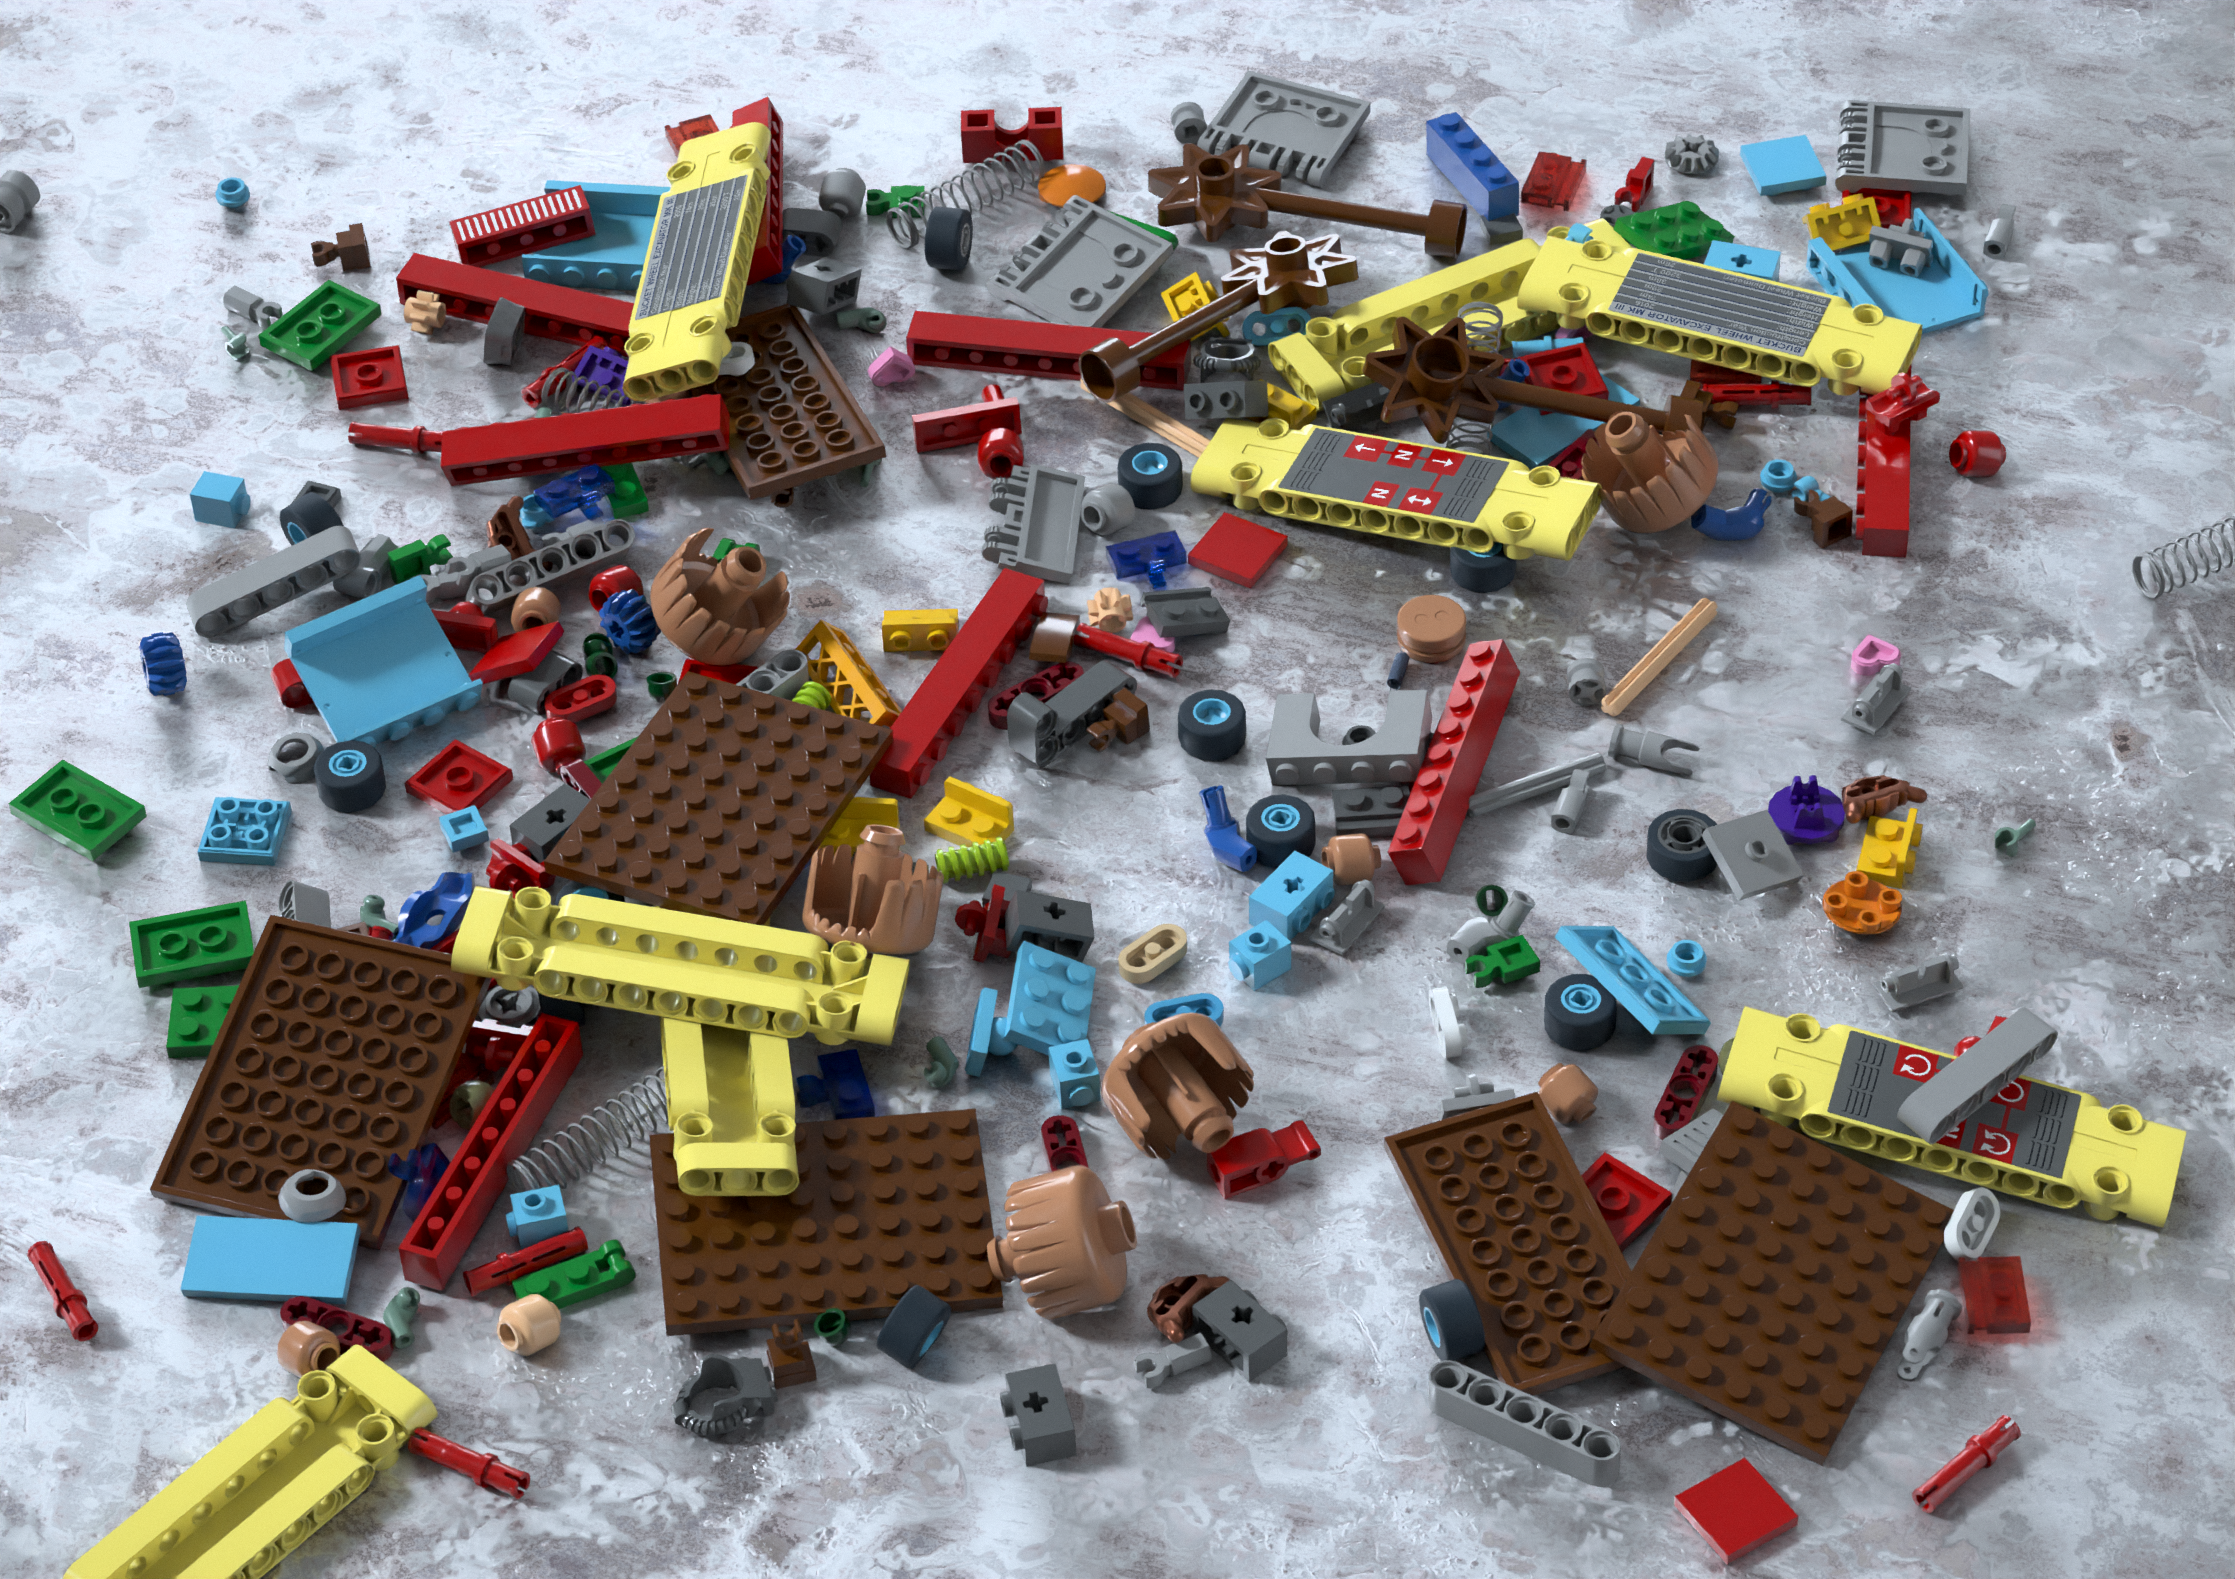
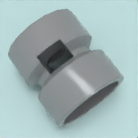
M6 171L0 178V233L12 232L23 220V216L27 215L40 200L39 188L28 175L20 171Z

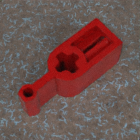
M1303 1120L1295 1121L1290 1126L1272 1133L1267 1128H1258L1232 1137L1223 1147L1207 1153V1172L1223 1198L1228 1199L1279 1179L1291 1165L1318 1158L1321 1155V1147Z

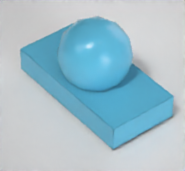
M985 987L981 990L974 1012L965 1071L968 1075L980 1077L987 1052L996 1056H1006L1018 1046L1017 1043L1004 1039L1007 1018H993L998 990Z

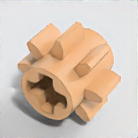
M417 291V298L409 297L404 307V320L406 323L412 324L411 331L432 335L433 327L441 328L446 317L445 303L438 302V294Z
M1103 588L1097 591L1094 600L1087 601L1088 615L1092 627L1099 625V628L1103 631L1117 633L1124 629L1126 621L1133 620L1130 595L1121 596V592L1117 588Z

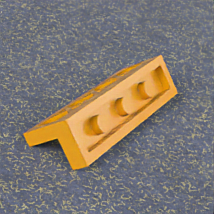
M820 620L796 647L795 650L801 651L806 655L808 673L811 679L829 691L831 695L830 706L836 714L860 720L862 711H870L873 717L868 723L878 726L886 725L888 727L893 725L902 712L901 708L845 631ZM820 641L819 659L811 660L808 654ZM837 665L835 682L828 683L829 666ZM847 688L854 689L852 705H843L844 692Z

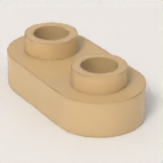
M1161 924L1145 933L1120 952L1118 962L1121 977L1135 984L1146 983L1154 979L1186 955V932L1174 924Z

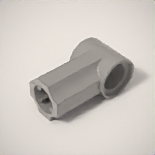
M378 534L375 538H371L360 551L361 563L358 568L334 580V590L359 599H364L378 593L382 581L381 577L390 568L387 553L399 547L386 535Z

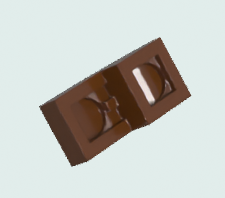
M1043 612L1033 636L1029 660L1066 663L1072 655L1074 634L1078 632L1076 629L1080 624V615Z

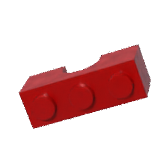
M1062 107L1028 108L1027 123L1016 130H1007L1000 127L995 120L994 109L961 110L963 163L983 164L985 159L993 158L998 152L1003 153L1006 148L1014 147L1015 143L1021 140H1027L1035 145L1043 161L1064 160ZM1021 144L1020 151L1027 156L1029 161H1037L1033 152L1026 145ZM1013 150L1007 151L1006 154L1013 158ZM1002 155L996 157V160L1002 162ZM1005 157V162L1013 163L1009 158Z

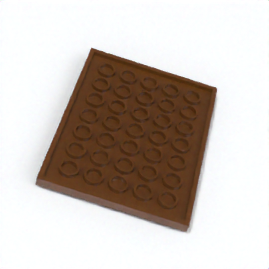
M688 671L544 860L545 872L668 910L764 926L892 744L893 730Z
M270 914L149 1189L153 1197L240 1218L293 1220L280 1208L278 1196L281 1188L288 1178L305 1169L319 1170L337 1178L345 1190L347 1199L342 1210L320 1222L358 1223L361 1229L358 1245L380 1250L492 978L452 972V954ZM315 1176L313 1180L298 1183L296 1189L304 1195H317L327 1189L328 1180Z
M1731 1101L1595 1332L1589 1348L1823 1466L1942 1246L1944 1230L1954 1210L1735 1101Z
M976 1109L796 1123L794 1142L799 1184L793 1192L781 1196L688 1195L679 1188L677 1163L673 1156L674 1133L649 1135L666 1336L770 1328L775 1323L778 1324V1327L793 1326L794 1319H798L801 1325L814 1324L819 1314L826 1312L830 1308L842 1310L849 1321L887 1318L900 1299L915 1285L923 1287L949 1304L951 1312L1003 1308L1001 1281L995 1278L987 1255V1245L994 1238Z

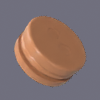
M1423 595L1406 602L1398 612L1397 642L1399 648H1402L1401 651L1406 652V655L1408 654L1410 658L1425 663H1439L1452 659L1464 648L1466 642V614L1463 608L1454 600L1439 595Z

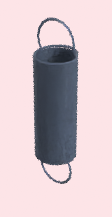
M1399 652L1394 657L1387 679L1390 691L1391 688L1397 690V688L1401 687L1409 662L1408 654L1406 655V652Z

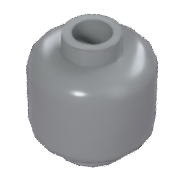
M838 168L829 172L824 177L818 203L823 211L832 212L841 220L847 217H855L861 211L866 185L856 171L849 168Z
M1115 483L1106 484L1090 491L1084 497L1081 505V517L1084 524L1094 533L1101 536L1110 535L1126 528L1132 523L1135 516L1133 498L1125 488Z

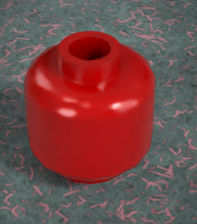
M996 428L983 435L978 444L977 461L984 475L992 480L996 479V477L1008 479L1011 478L1014 465L1023 467L1024 446L1021 438L1015 432L1006 428Z
M1965 430L1951 443L1949 459L1951 465L1961 476L1992 477L2005 462L2006 448L1995 432Z
M624 565L613 566L597 574L591 580L589 600L593 608L599 612L603 608V603L608 601V598L616 592L620 593L623 590L629 591L634 589L639 596L644 595L643 584L637 573L630 567Z
M551 717L542 721L537 726L531 739V744L541 768L549 773L561 775L560 767L578 758L583 761L586 755V748L577 725L562 717Z

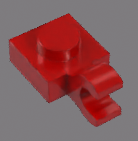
M1641 157L1635 169L1631 168L1626 178V187H1622L1615 192L1614 205L1629 202L1632 204L1631 210L1633 212H1637L1640 209V206L1644 204L1653 187L1655 159Z

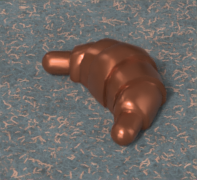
M518 495L513 496L506 505H501L492 519L486 524L488 548L502 544L511 554V561L537 551L533 549L529 542L528 534L524 526L521 525L519 517L524 501ZM553 562L542 563L546 571L550 572L552 570Z
M1885 775L1863 777L1842 788L1843 810L1847 821L1851 824H1856L1860 820H1869L1870 816L1883 818L1888 812L1895 810L1896 807L1906 805L1908 801L1923 803L1927 799V792L1924 789L1910 786L1908 781Z
M1206 1274L1176 1276L1164 1286H1160L1152 1294V1300L1147 1307V1315L1155 1327L1167 1336L1171 1342L1179 1343L1184 1339L1183 1329L1193 1326L1192 1306L1230 1279L1226 1276L1208 1277Z

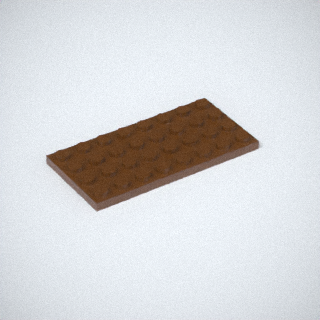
M784 304L739 318L737 326L728 328L725 332L731 342H744L752 347L755 360L753 367L743 375H718V378L710 384L689 389L690 398L705 394H721L730 414L729 450H723L722 453L750 500L764 498L772 493L790 487L802 486L806 482L825 476H833L840 471L859 465H867L875 460L887 457L884 443L796 306Z
M1538 1092L1384 1137V1149L1449 1280H1462L1474 1297L1485 1333V1346L1483 1349L1500 1382L1535 1396L1627 1367L1589 1348L1595 1332L1630 1275L1631 1269Z

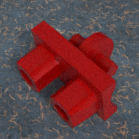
M1899 373L1892 377L1891 388L1866 399L1865 408L1875 415V426L1886 435H1890L1899 431L1900 421L1906 418L1910 421H1919L1927 417V409L1939 403L1940 393L1929 389L1918 375L1910 378L1906 373Z
M500 838L491 841L492 857L486 868V875L490 877V888L504 891L511 890L517 893L519 890L527 887H539L545 890L554 885L556 876L545 872L544 861L537 863L532 860L531 853L527 847L521 843L511 846Z
M994 884L990 902L986 903L984 907L981 906L979 901L972 900L969 904H964L956 910L955 922L960 929L964 930V934L966 936H974L975 933H978L972 959L974 961L984 963L988 953L1008 959L1012 952L1007 951L1005 930L997 928L998 925L1005 927L1004 914L1010 904V901L1003 899L1005 887Z
M486 1018L482 1022L474 1021L466 1040L465 1061L485 1064L486 1070L497 1072L500 1067L509 1068L534 1026L522 1025L520 1028L503 1026L498 1020Z

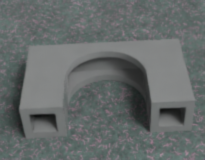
M1427 690L1389 691L1386 716L1382 727L1370 738L1351 745H1333L1318 739L1321 720L1315 693L1277 694L1266 754V762L1272 785L1416 781L1428 750L1432 724V712Z

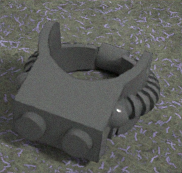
M1210 337L1209 341L1201 345L1200 353L1193 359L1194 365L1200 368V383H1205L1207 377L1215 372H1239L1245 375L1248 381H1254V370L1258 369L1261 365L1260 359L1254 355V346L1251 339Z
M719 1354L704 1356L701 1359L699 1370L694 1375H691L688 1381L684 1382L676 1402L671 1406L675 1423L683 1425L697 1434L702 1432L703 1435H716L733 1432L743 1425L745 1418L755 1417L754 1412L758 1411L761 1407L763 1415L775 1412L773 1402H777L778 1397L775 1386L769 1387L768 1382L772 1381L769 1366L764 1367L761 1358L741 1357L740 1359H730ZM733 1386L740 1392L733 1398L715 1402L713 1404L712 1416L702 1415L694 1410L689 1411L692 1400L703 1390L710 1388L730 1389Z

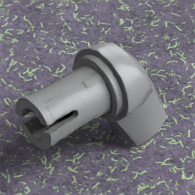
M1515 890L1499 916H1483L1467 920L1448 941V955L1454 961L1465 964V960L1470 956L1487 955L1488 946L1520 936L1518 929L1530 910L1534 908L1535 901L1524 892Z

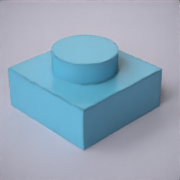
M475 805L439 817L440 828L453 853L489 841L488 830Z

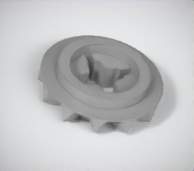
M1688 134L1686 138L1676 136L1674 141L1668 142L1664 158L1666 163L1674 170L1696 174L1706 172L1717 164L1719 149L1715 147L1713 140H1705L1703 135L1692 137Z
M497 984L489 989L484 996L478 1011L480 1021L482 1022L485 1018L498 1020L503 1026L520 1028L522 1025H527V1023H536L538 1013L541 1012L538 993L531 986L524 990L509 991ZM513 1006H517V1011L510 1010L503 1014V1008L511 1009Z

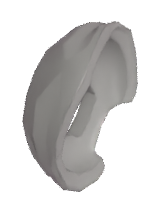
M297 732L288 734L278 739L271 748L267 767L268 769L273 768L283 775L288 783L307 782L315 778L314 764L318 755L324 751L321 742L310 734ZM296 742L308 745L307 754L299 760L286 764L277 759L281 749L289 743Z
M311 1169L299 1171L288 1178L278 1196L280 1208L288 1217L296 1222L307 1223L322 1221L334 1216L344 1208L347 1200L345 1190L337 1178L326 1172ZM315 1176L328 1180L327 1189L317 1195H304L296 1189L298 1183L313 1180Z

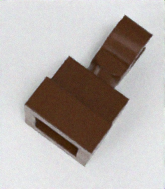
M363 223L349 225V231L336 233V244L325 241L311 243L312 258L316 267L327 265L337 257L341 259L343 271L371 267Z
M1687 380L1680 396L1703 401L1700 430L1703 432L1708 418H1711L1713 422H1716L1724 429H1733L1737 418L1733 416L1736 415L1739 405L1732 401L1712 404L1713 393L1700 390L1701 383Z
M1809 490L1808 502L1800 500L1799 497H1794L1795 513L1811 519V530L1814 532L1813 541L1822 549L1852 535L1853 510L1835 496L1820 501L1819 494L1814 490Z
M1126 688L1113 695L1114 702L1103 710L1104 721L1095 722L1087 729V732L1095 737L1088 744L1098 752L1104 751L1115 737L1128 745L1150 731L1148 705Z
M794 1319V1328L788 1332H780L778 1324H773L771 1330L774 1338L766 1340L767 1360L775 1389L817 1380L816 1368L808 1341L802 1342L804 1334L798 1319Z

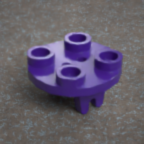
M1811 775L1808 779L1809 781L1805 784L1802 783L1800 776H1795L1791 786L1776 792L1769 801L1768 812L1787 845L1796 843H1832L1838 839L1839 831L1844 826L1845 812L1841 799L1831 790L1818 786L1815 775Z

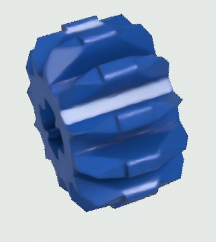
M634 589L629 591L623 590L620 593L616 592L608 598V601L603 603V608L599 610V615L602 619L600 625L606 630L607 637L613 640L614 647H621L626 654L644 651L652 645V642L657 640V636L661 633L655 621L652 607L647 603L646 597L644 595L639 596Z
M159 632L143 637L139 646L140 659L149 692L153 696H168L175 694V692L184 691L187 683V672L182 648L177 636L173 632L164 634Z

